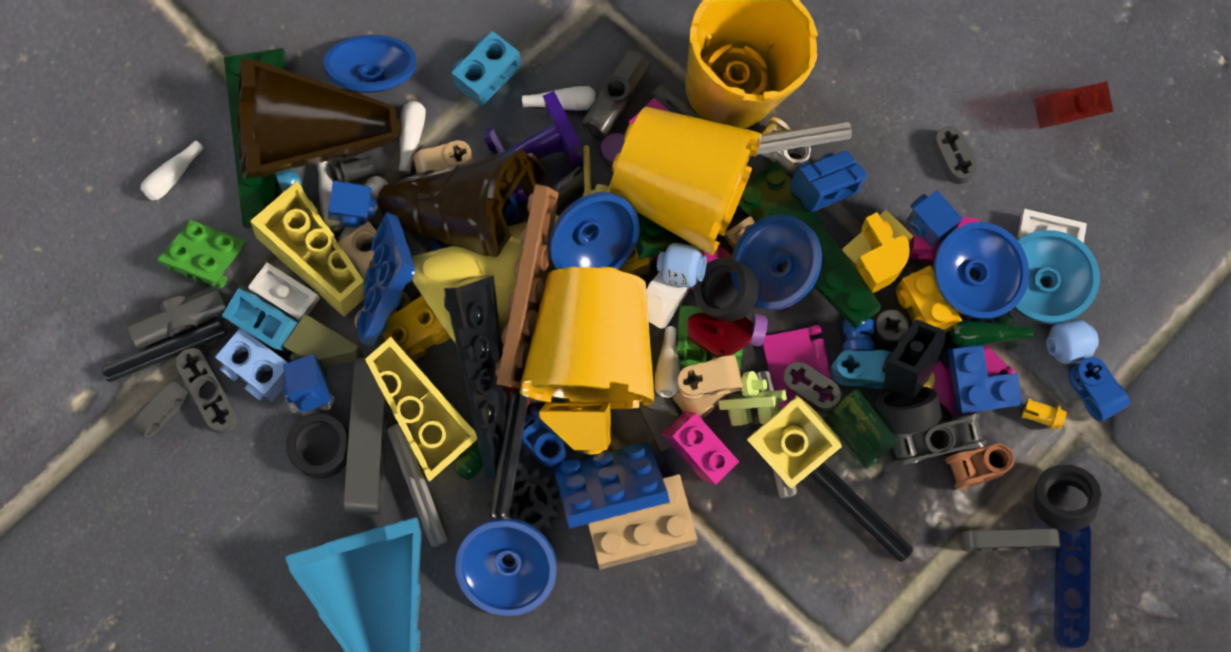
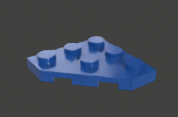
M387 212L372 241L371 251H374L372 265L374 268H368L363 288V294H366L364 301L365 312L360 311L358 313L356 323L361 343L374 346L378 336L384 334L391 311L399 306L401 292L406 283L412 281L415 274V265L413 264L399 218Z

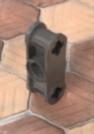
M980 412L962 414L940 421L932 428L911 434L887 433L888 439L892 440L896 457L893 460L894 466L911 464L925 458L955 451L986 446L987 441L982 438L978 419L981 417ZM940 430L944 440L939 447L934 448L930 443V436L934 431Z

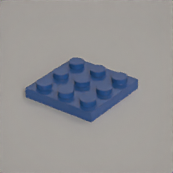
M649 442L642 444L633 443L626 446V448L611 452L602 451L600 454L580 460L570 459L554 467L569 529L670 503L667 488Z

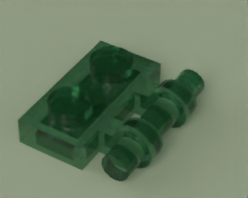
M858 389L848 394L833 409L834 412L827 416L828 421L834 427L832 430L851 449L850 455L855 461L859 460L866 470L875 465L877 460L882 458L899 442Z

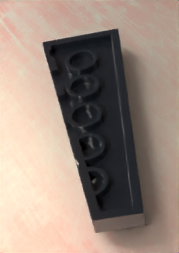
M480 276L444 288V306L451 318L486 478H495L508 401L506 386L497 384L498 377L495 372L496 364L499 358L502 357V345L494 276Z

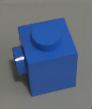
M333 181L328 219L340 221L341 225L351 228H358L359 224L364 225L367 223L368 216L374 217L377 198L371 197L372 187Z
M936 190L929 197L926 194L921 195L911 204L912 211L907 221L911 231L917 237H922L933 248L945 239L948 234L957 229L963 218Z
M314 354L283 365L286 384L282 385L284 396L288 403L293 402L301 413L332 402L326 371Z

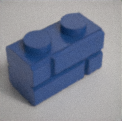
M848 150L837 154L829 152L817 162L810 164L809 161L800 164L794 171L795 175L790 183V189L798 199H801V203L810 213L859 193L867 178V173L859 163H855L856 160Z

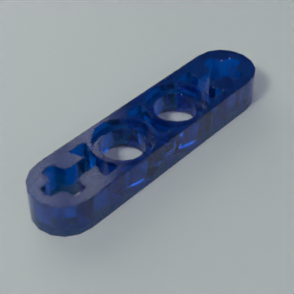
M1090 525L1077 530L1081 531V535L1075 538L1074 548L1081 547L1082 551L1077 549L1066 551L1065 547L1073 545V536L1066 531L1058 529L1060 547L1056 548L1054 635L1058 644L1066 649H1076L1084 646L1089 640ZM1068 556L1079 559L1082 566L1079 574L1073 575L1066 570L1064 563ZM1067 590H1074L1080 595L1081 603L1078 608L1073 609L1066 605L1064 594ZM1064 614H1080V618L1073 619V630L1079 631V637L1074 638L1072 642L1070 636L1064 634V629L1071 627V617L1064 618Z

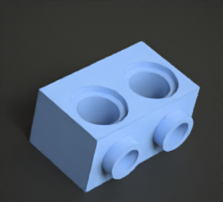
M239 328L215 357L223 365L220 371L234 382L241 378L247 383L244 389L259 401L264 396L273 402L283 390L282 385L286 384L283 365L288 362L242 328ZM241 353H249L244 363L236 364V359ZM273 371V377L270 381L260 383L263 373Z

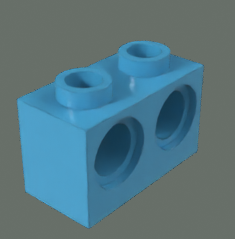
M492 31L486 38H480L474 45L473 51L454 65L451 72L454 86L482 108L521 67L520 52ZM492 55L501 56L496 60L489 59V57ZM473 75L481 76L475 81L468 80Z
M239 288L222 315L225 319L269 346L284 352L288 351L283 347V344L299 323V321L258 296Z

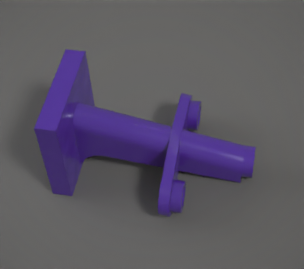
M555 91L543 95L550 126L506 151L525 150V153H533L539 160L552 153L564 152L573 170L578 165L584 168L581 143ZM493 127L487 128V132L482 134L489 151L495 149L497 154L506 152ZM518 184L512 195L516 202L520 201L523 203L527 201V198L524 195L521 184Z

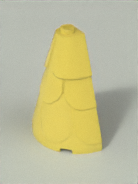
M557 214L555 215V222L558 219ZM528 221L508 226L511 237L498 257L484 256L456 245L412 257L413 264L415 265V274L412 281L455 344L450 314L444 306V288L480 276H494L500 336L502 339L504 327L509 322L511 312L508 308L511 293L515 292L517 281L515 266L517 261L521 259L523 250L521 235L524 227L528 225ZM551 259L549 260L548 268L541 273L544 282L549 272L557 270L552 264Z

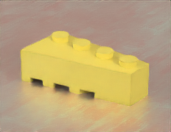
M298 180L250 221L256 238L343 317L365 299L366 294H363L364 280L343 248L341 249L333 233L326 226L317 209L304 193Z
M390 337L365 360L430 482L477 440L476 431L397 342Z

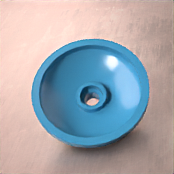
M1055 230L1036 231L1020 238L1018 242L1022 246L1029 264V282L1024 296L1014 309L1028 319L1046 324L1067 322L1087 310L1095 299L1100 284L1099 267L1090 249L1076 237ZM1042 279H1047V280H1049L1050 283H1051V286H1050V287H1044V286H1042L1040 280H1042Z

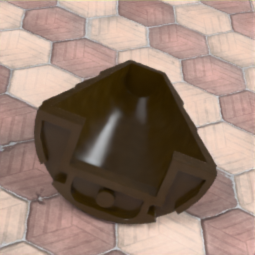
M241 58L238 80L240 95L239 105H237V136L240 170L243 173L244 179L263 178L303 166L309 167L338 157L346 159L393 144L397 137L400 138L402 124L401 119H396V109L394 106L345 88H336L305 75L300 76L256 59Z
M525 150L506 151L471 162L455 164L438 171L428 170L384 185L383 189L378 193L377 205L383 217L386 212L398 216L401 227L404 230L419 236L426 235L446 244H453L484 256L498 257L511 237L502 208L518 184H521L524 195L530 196L534 193L535 185H544L548 175L541 161L533 153H525Z

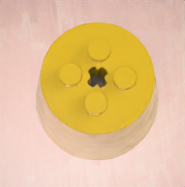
M703 0L700 3L693 17L690 29L685 85L688 100L692 108L702 119H709L712 122L743 129L751 127L760 122L804 83L811 73L818 55L816 54L817 30L811 15L799 0Z
M646 106L641 110L634 123L629 124L625 133V142L622 150L614 159L611 169L614 173L610 193L623 197L633 206L637 213L698 247L705 253L714 255L720 243L716 241V237L718 234L724 236L730 225L752 170L751 167L747 166L750 155L756 157L762 134L752 130Z
M568 267L549 272L546 277L520 383V394L546 403L551 402V397L566 399V403H610V409L639 408V402L643 401V405H652L654 403V386L645 281L638 276L618 271L612 267Z

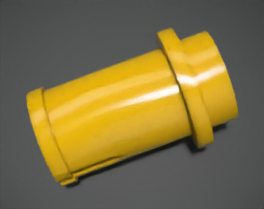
M1030 398L1027 399L1021 418L1050 426L1049 429L1052 431L1054 428L1061 430L1067 411L1061 410L1059 405L1055 408Z

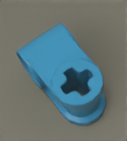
M846 350L840 353L830 367L833 381L841 386L886 389L884 387L886 373L882 372V367L889 354L892 355V352L884 350ZM844 363H846V364H847V368H846V367H842V365H843Z

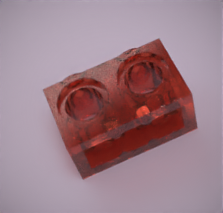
M1107 81L1034 99L1040 129L1114 112Z

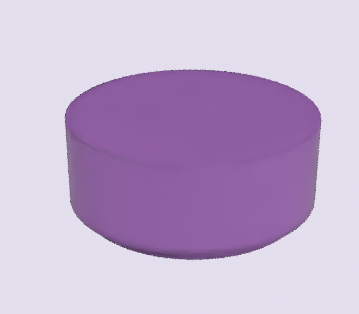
M613 133L603 139L601 143V156L606 163L613 165L616 155L621 152L624 145V135Z
M753 314L750 320L753 336L752 341L748 345L760 347L766 336L768 320L764 315Z

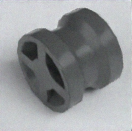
M896 310L882 312L875 322V332L872 334L874 340L883 347L896 346L902 334L907 333L908 322L906 317Z

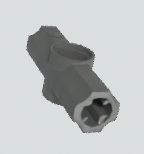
M628 50L613 75L604 81L602 92L582 121V127L589 134L596 138H605L621 112L628 108L631 96L651 67V62L643 54L636 50ZM618 91L621 92L623 95L620 97H613L610 94L612 92Z
M216 285L189 297L177 296L167 299L160 304V309L127 322V329L135 346L141 349L167 337L173 338L198 328L197 325L223 315L228 303L221 288Z

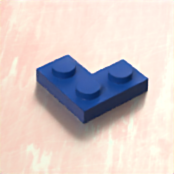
M984 346L948 349L957 414L1022 405L1018 373L988 376Z

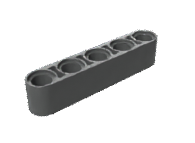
M356 357L353 373L344 510L346 514L380 515L383 499L389 404L365 360L367 357Z

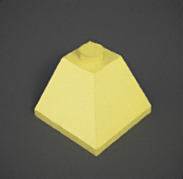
M799 396L795 397L747 438L749 443L791 489L842 447L837 434Z

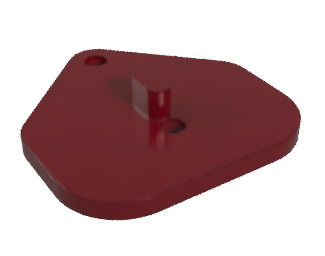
M696 313L691 315L687 321L688 339L715 358L733 355L752 341V325L745 316L742 319L728 322L713 318L706 313Z

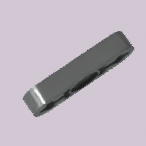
M189 348L183 350L176 359V367L206 424L220 434L232 431L238 423V414L209 360L198 349ZM191 358L198 361L196 367L202 374L199 377L188 367L190 365L188 360ZM205 383H213L215 385L214 395L208 399L200 398V387ZM217 404L221 411L228 414L225 417L226 423L221 425L218 421L214 422L218 419V415L211 406Z
M1058 529L987 530L961 533L962 551L1047 550L1060 547Z

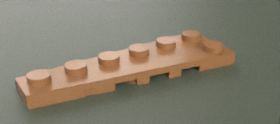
M535 185L534 193L530 195L528 200V212L530 214L528 225L524 227L521 235V243L523 245L521 259L517 261L515 266V277L517 278L515 292H512L509 298L508 308L511 312L509 322L504 327L502 333V342L504 344L502 357L499 358L495 370L498 377V385L520 388L538 314L537 303L541 301L545 285L541 273L548 268L550 260L548 243L555 223L558 192L548 186Z

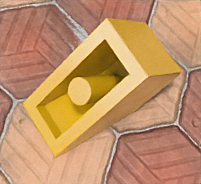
M545 403L540 410V419L573 450H583L585 454H600L603 450L608 449L612 441L610 403Z

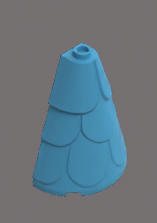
M418 517L366 530L285 556L290 573L319 612L318 616L345 652H420L421 630L418 628L421 592L419 572L422 531Z

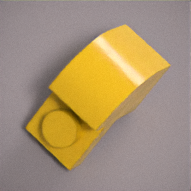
M878 213L867 217L861 228L873 250L860 256L855 265L857 272L872 293L894 282L909 257V242L906 235L903 234L893 239L891 226L886 220L882 221Z

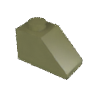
M304 314L283 344V347L290 354L288 359L291 362L314 354L323 368L354 362L356 357H363L364 355L358 345Z

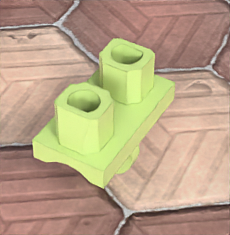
M754 371L744 372L741 378L743 389L739 391H742V393L731 394L728 399H720L718 402L720 410H728L731 425L738 426L752 422L750 408L758 409L759 422L765 424L780 411V403L787 400L785 390L759 392V390L767 389V381L758 380Z

